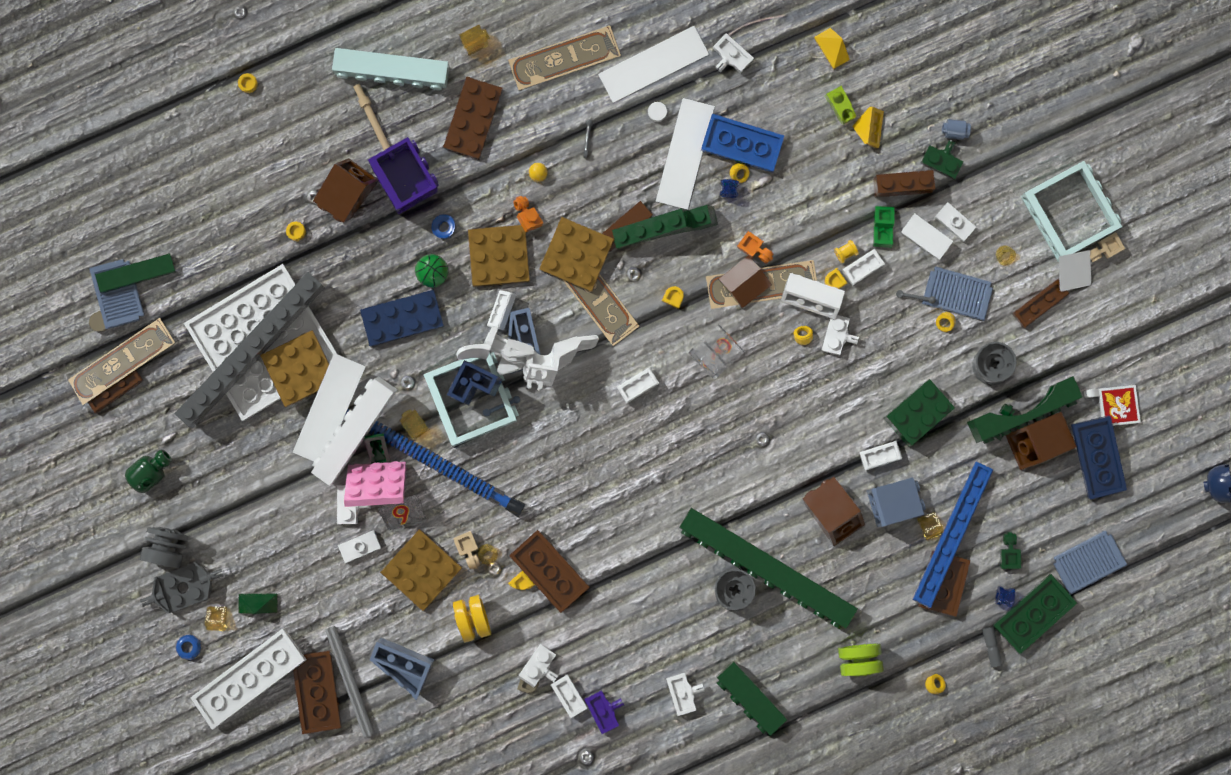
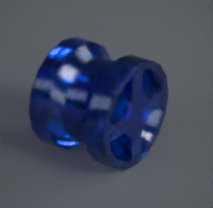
M722 179L720 183L722 190L719 196L737 198L739 181Z
M998 586L995 604H1005L1007 607H1012L1015 600V589H1004V587Z

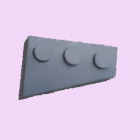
M530 308L511 312L508 339L531 345L536 353L541 355Z
M380 638L376 642L370 657L371 662L385 674L391 676L415 700L421 695L434 662L432 658L384 638Z

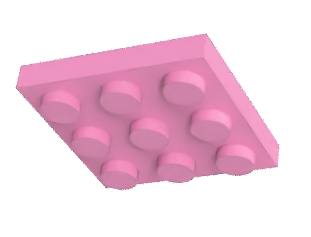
M394 461L390 463L348 465L344 495L345 507L404 503L406 462Z

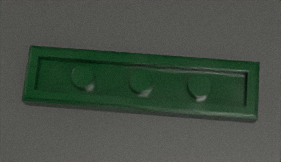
M169 253L95 274L99 291L102 294L176 273L171 254Z

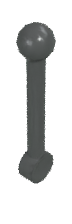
M590 119L586 121L587 131L583 158L588 156L590 129L593 125V121Z
M898 290L896 293L898 298H914L929 301L931 304L936 302L934 296L924 297L907 294L902 290Z

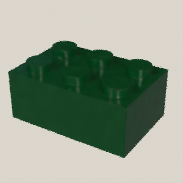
M928 379L883 419L909 447L947 416L955 407L937 386Z

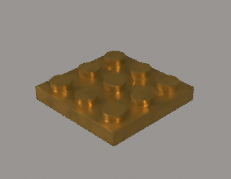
M561 217L539 270L592 292L614 239Z
M521 225L468 229L473 287L530 282L526 232Z
M313 330L260 355L285 407L317 393L329 366V362Z
M419 529L380 573L424 611L459 573L462 567Z

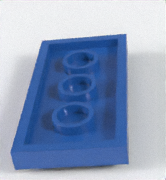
M712 114L701 151L773 173L784 135Z

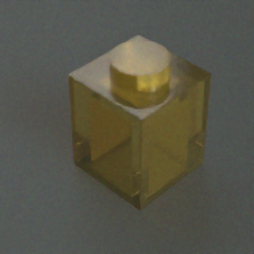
M480 25L459 34L468 56L489 46L487 40L490 37L486 29H481Z
M409 409L401 415L402 418L399 421L413 440L430 430L417 410L414 409L412 411Z

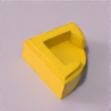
M523 571L508 583L511 587L519 590H526L535 585Z

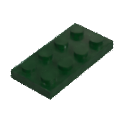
M1049 574L997 620L993 626L1020 655L1072 609L1077 602L1054 576Z

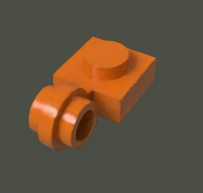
M525 196L516 197L513 204L517 211H521V213H518L517 219L524 231L529 232L542 227L543 221L536 209H527L529 207L528 199Z
M749 231L737 245L738 249L751 258L756 253H759L758 258L766 264L772 261V256L774 255L767 248L762 250L760 247L764 241Z

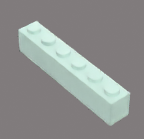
M335 48L332 71L338 78L347 79L349 76L355 77L359 81L374 79V82L377 83L390 81L400 86L406 83L412 84L411 86L416 88L430 86L431 89L441 90L442 88H447L449 63L448 61Z

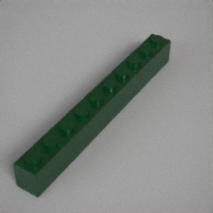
M690 508L679 526L682 529L681 534L689 539L693 536L698 539L697 543L707 549L710 546L715 549L714 554L722 559L725 556L732 560L730 563L740 569L743 566L748 569L747 573L755 579L758 576L765 580V585L772 589L774 587L781 590L780 594L788 599L791 596L798 600V605L805 609L808 607L815 610L813 614L819 618L824 619V617H827L831 620L830 624L839 630L841 627L845 629L848 627L858 610L855 606L693 508Z

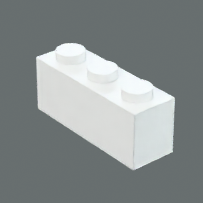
M790 273L781 301L835 319L845 291Z

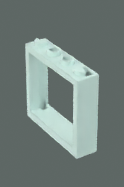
M1085 161L1034 187L1021 196L1058 262L1059 256L1076 253L1122 227L1119 215L1113 212L1111 201L1108 197L1104 196L1100 182L1095 180L1092 175V168ZM1079 171L1111 227L1066 250L1035 194Z
M494 352L489 353L487 363L491 373L504 381V376L497 372L495 363H498ZM469 358L464 360L472 363L481 358ZM458 360L424 374L453 447L517 422L516 417L519 416L516 406H511L509 402L512 396L508 387L504 388L501 383L498 391L509 417L457 437L434 377L461 367L464 360Z

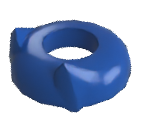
M446 214L437 216L431 226L433 234L441 239L451 238L456 227L455 220ZM443 222L449 224V229L446 232L440 231V225Z
M193 635L182 636L176 644V652L182 659L186 660L194 659L201 650L200 640ZM187 641L193 645V649L189 653L183 651V644Z

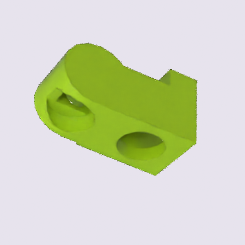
M842 86L824 96L842 125L856 118L852 104Z

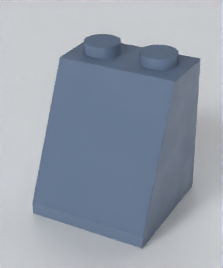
M912 477L866 490L877 527H884L924 515L923 510H926L923 499H920L918 495L920 487L917 480L914 481Z

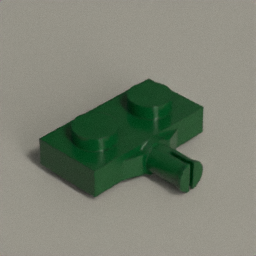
M948 140L944 150L929 145L921 163L952 179H956L964 161L955 158L951 154L956 143Z

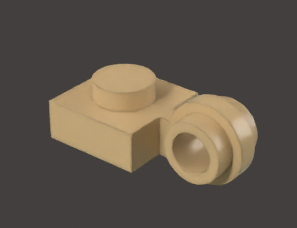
M1115 232L1097 242L1101 249L1099 250L1097 247L1090 251V259L1093 263L1102 258L1101 253H1104L1108 259L1124 250L1125 247L1117 233Z
M469 531L453 538L460 557L468 554L469 557L466 558L469 569H477V566L480 565L479 559L476 554L472 555L471 552L478 550L472 532Z

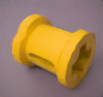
M849 240L846 245L834 249L840 263H844L847 258L853 255H859L857 247L852 240Z

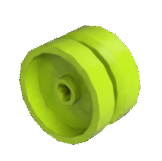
M881 644L839 647V658L852 661L840 665L841 676H867L883 672V661L879 659L870 660V658L882 654Z

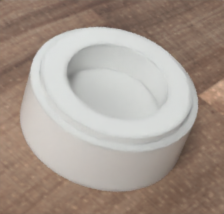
M661 102L652 103L648 108L649 118L654 122H661L665 119L667 115L666 106Z

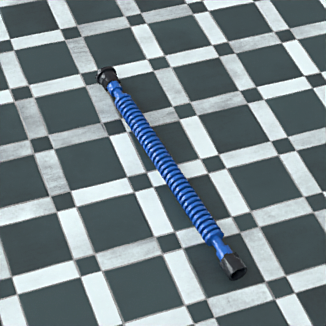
M376 421L369 431L371 435L373 433L374 435L384 433L387 444L391 443V446H395L396 449L400 447L399 451L402 452L404 450L405 454L408 453V456H412L414 459L417 457V461L421 460V463H425L426 466L430 464L431 469L435 466V471L439 468L438 473L441 474L444 471L442 474L444 476L448 473L447 478L452 476L451 480L453 481L457 478L456 483L461 481L460 485L462 486L465 483L464 487L467 488L469 486L470 491L474 488V493L478 490L477 494L480 496L483 493L481 496L483 498L487 495L486 500H489L491 497L500 502L499 505L505 507V510L516 517L520 516L526 505L513 497L510 498L495 492L496 487L492 486L490 489L491 484L486 486L487 482L485 481L481 484L482 479L477 481L478 477L476 476L473 479L474 475L471 474L469 476L468 471L464 474L465 470L462 469L460 472L461 468L459 466L457 469H455L457 466L455 464L451 467L452 462H449L447 465L448 460L445 459L442 462L443 457H440V459H438L439 455L434 457L435 453L432 452L430 454L431 451H426L427 448L425 447L421 450V445L417 447L418 443L415 442L413 444L414 441H409V438H405L404 435L400 437V433L396 434L395 430L392 431L386 425L383 427V424H379V421Z

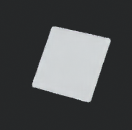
M1090 250L1059 256L1060 291L1091 285Z

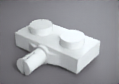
M726 33L713 46V49L722 58L719 64L715 66L719 72H722L727 65H730L739 73H742L754 59Z
M839 315L835 319L830 318L822 347L823 352L840 356L842 347L846 342L858 343L859 337L848 334L850 318Z
M346 485L337 486V524H358L359 510L362 508L371 509V505L345 507L344 495Z
M540 644L518 677L533 688L544 676L554 682L558 675L550 671L549 668L556 654Z
M685 672L666 678L677 716L696 711L693 701L694 694L704 691V688H702L703 684L691 687L687 682Z

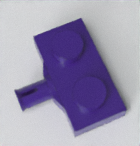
M601 690L584 699L601 734L619 726L614 710L624 706L621 698L610 703Z

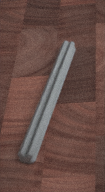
M331 626L325 630L363 737H369L374 734L338 631L335 626Z

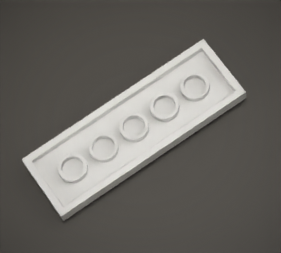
M283 628L193 695L191 700L213 730L307 659L286 629Z

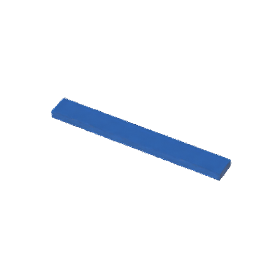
M977 461L974 463L913 596V601L928 608L932 607L993 469Z

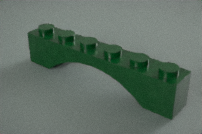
M1074 376L1051 385L1040 403L1025 414L1004 416L989 412L968 421L967 424L975 442L983 441L984 444L995 440L993 437L995 435L1005 436L1012 433L1011 428L1016 427L1018 430L1028 426L1027 421L1033 419L1034 422L1044 419L1043 414L1050 412V415L1062 411L1060 407L1064 405L1067 408L1078 404L1077 400L1083 396Z

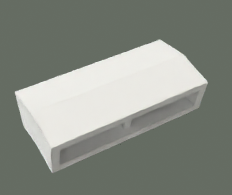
M915 213L900 232L938 260L941 259L953 242Z

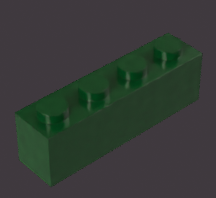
M734 661L716 676L719 680L716 682L723 691L728 689L732 694L730 696L732 701L737 706L741 703L745 708L744 714L750 720L754 718L759 723L756 727L763 734L767 732L771 736L787 721L785 716Z

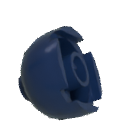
M1229 464L1212 468L1207 474V481H1203L1205 493L1209 492L1212 499L1216 502L1231 503V470Z

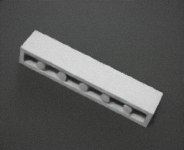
M379 376L374 380L370 379L365 386L366 392L364 395L360 394L354 402L356 407L353 411L349 410L344 417L345 423L342 427L339 425L333 433L335 436L333 441L327 442L323 448L324 454L322 457L318 456L312 464L314 469L311 473L329 486L335 483L364 440V436L369 433L397 391L396 388Z

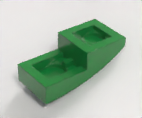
M875 206L873 247L892 248L894 207Z

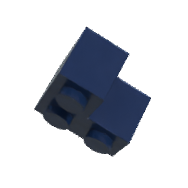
M464 360L447 395L469 406L477 389L495 397L503 379Z

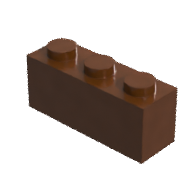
M933 170L878 174L873 179L875 198L932 193L935 190Z

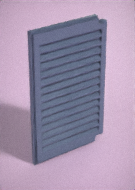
M122 259L89 268L105 329L140 321L139 317L144 316L136 284L101 294L95 274L130 265V261L124 262Z
M935 267V271H930L924 297L934 296L936 302L931 304L929 301L923 300L922 304L985 321L993 288L990 287V281L940 267Z
M1106 531L1055 556L1054 560L1056 563L1053 564L1070 595L1127 566L1111 534L1107 535Z

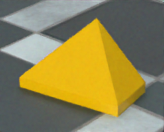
M831 28L814 37L833 70L850 60L843 39Z
M872 106L864 112L852 127L865 144L879 148L884 111Z

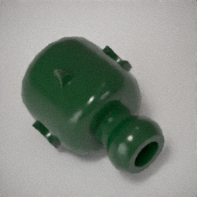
M165 450L157 451L154 458L142 456L125 471V479L136 492L146 493L164 478L162 468L169 466L172 458Z

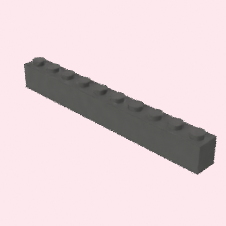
M307 272L174 414L188 427L194 428L325 287Z

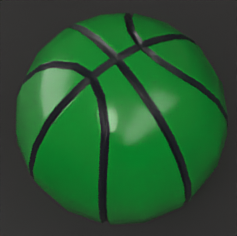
M435 254L425 255L418 260L415 266L417 280L426 287H438L448 277L449 268L441 256Z

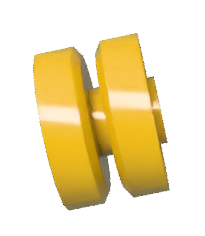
M480 594L469 597L470 610L463 599L453 602L456 624L464 643L475 640L474 627L481 638L491 635L488 617Z

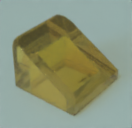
M935 511L917 518L926 540L943 533V526Z
M207 606L206 629L225 631L227 607Z

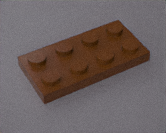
M466 76L443 149L480 160L503 91L502 87Z
M539 530L534 532L509 555L560 613L589 588L586 582Z
M331 650L304 654L307 660L293 670L302 734L342 728Z

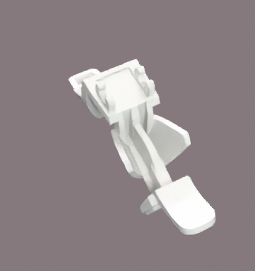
M492 326L484 344L464 346L457 351L456 356L458 360L469 358L487 360L490 350L502 355L497 369L500 375L523 369V378L527 382V388L531 389V384L535 383L538 385L537 390L540 391L543 385L552 387L558 370L570 364L577 351L594 348L599 337L597 335L576 336L554 343L551 353L544 356L536 353L531 345L512 339L507 340L497 335L498 327Z

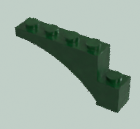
M703 205L691 210L677 209L614 229L612 233L616 248L621 249L661 237L703 230L718 225L714 206Z

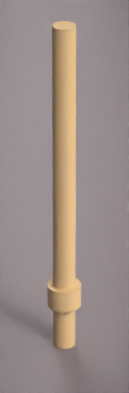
M355 85L353 88L359 98L360 107L364 108L383 150H385L390 145L371 108L372 103L369 97L365 95L361 85Z

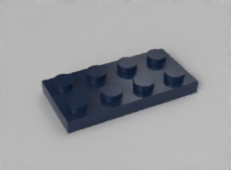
M434 289L360 310L370 347L444 327Z
M1107 415L1071 424L1088 499L1091 500L1126 491L1127 487L1111 416Z

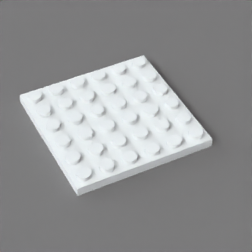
M283 264L184 323L213 372L296 285ZM309 306L266 350L268 352L313 330L329 364L333 354H337ZM261 357L226 393L243 422L281 399Z

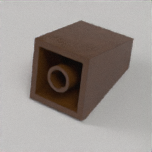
M348 158L333 165L313 202L318 204L317 206L321 210L332 214L336 221L344 223L351 220L379 180Z
M1062 412L1005 435L1020 470L1047 461L1077 447Z
M835 477L823 481L820 487L809 491L802 498L806 508L833 546H836L865 526L860 509Z

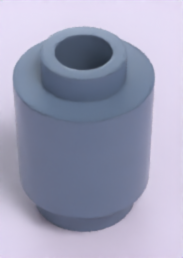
M947 119L946 123L943 122L942 134H945V138L964 140V138H969L970 123Z

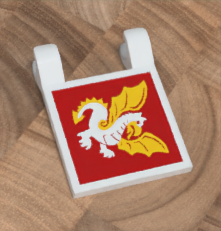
M1136 385L1084 391L1085 398L1099 397L1101 417L1111 416L1113 426L1141 423Z

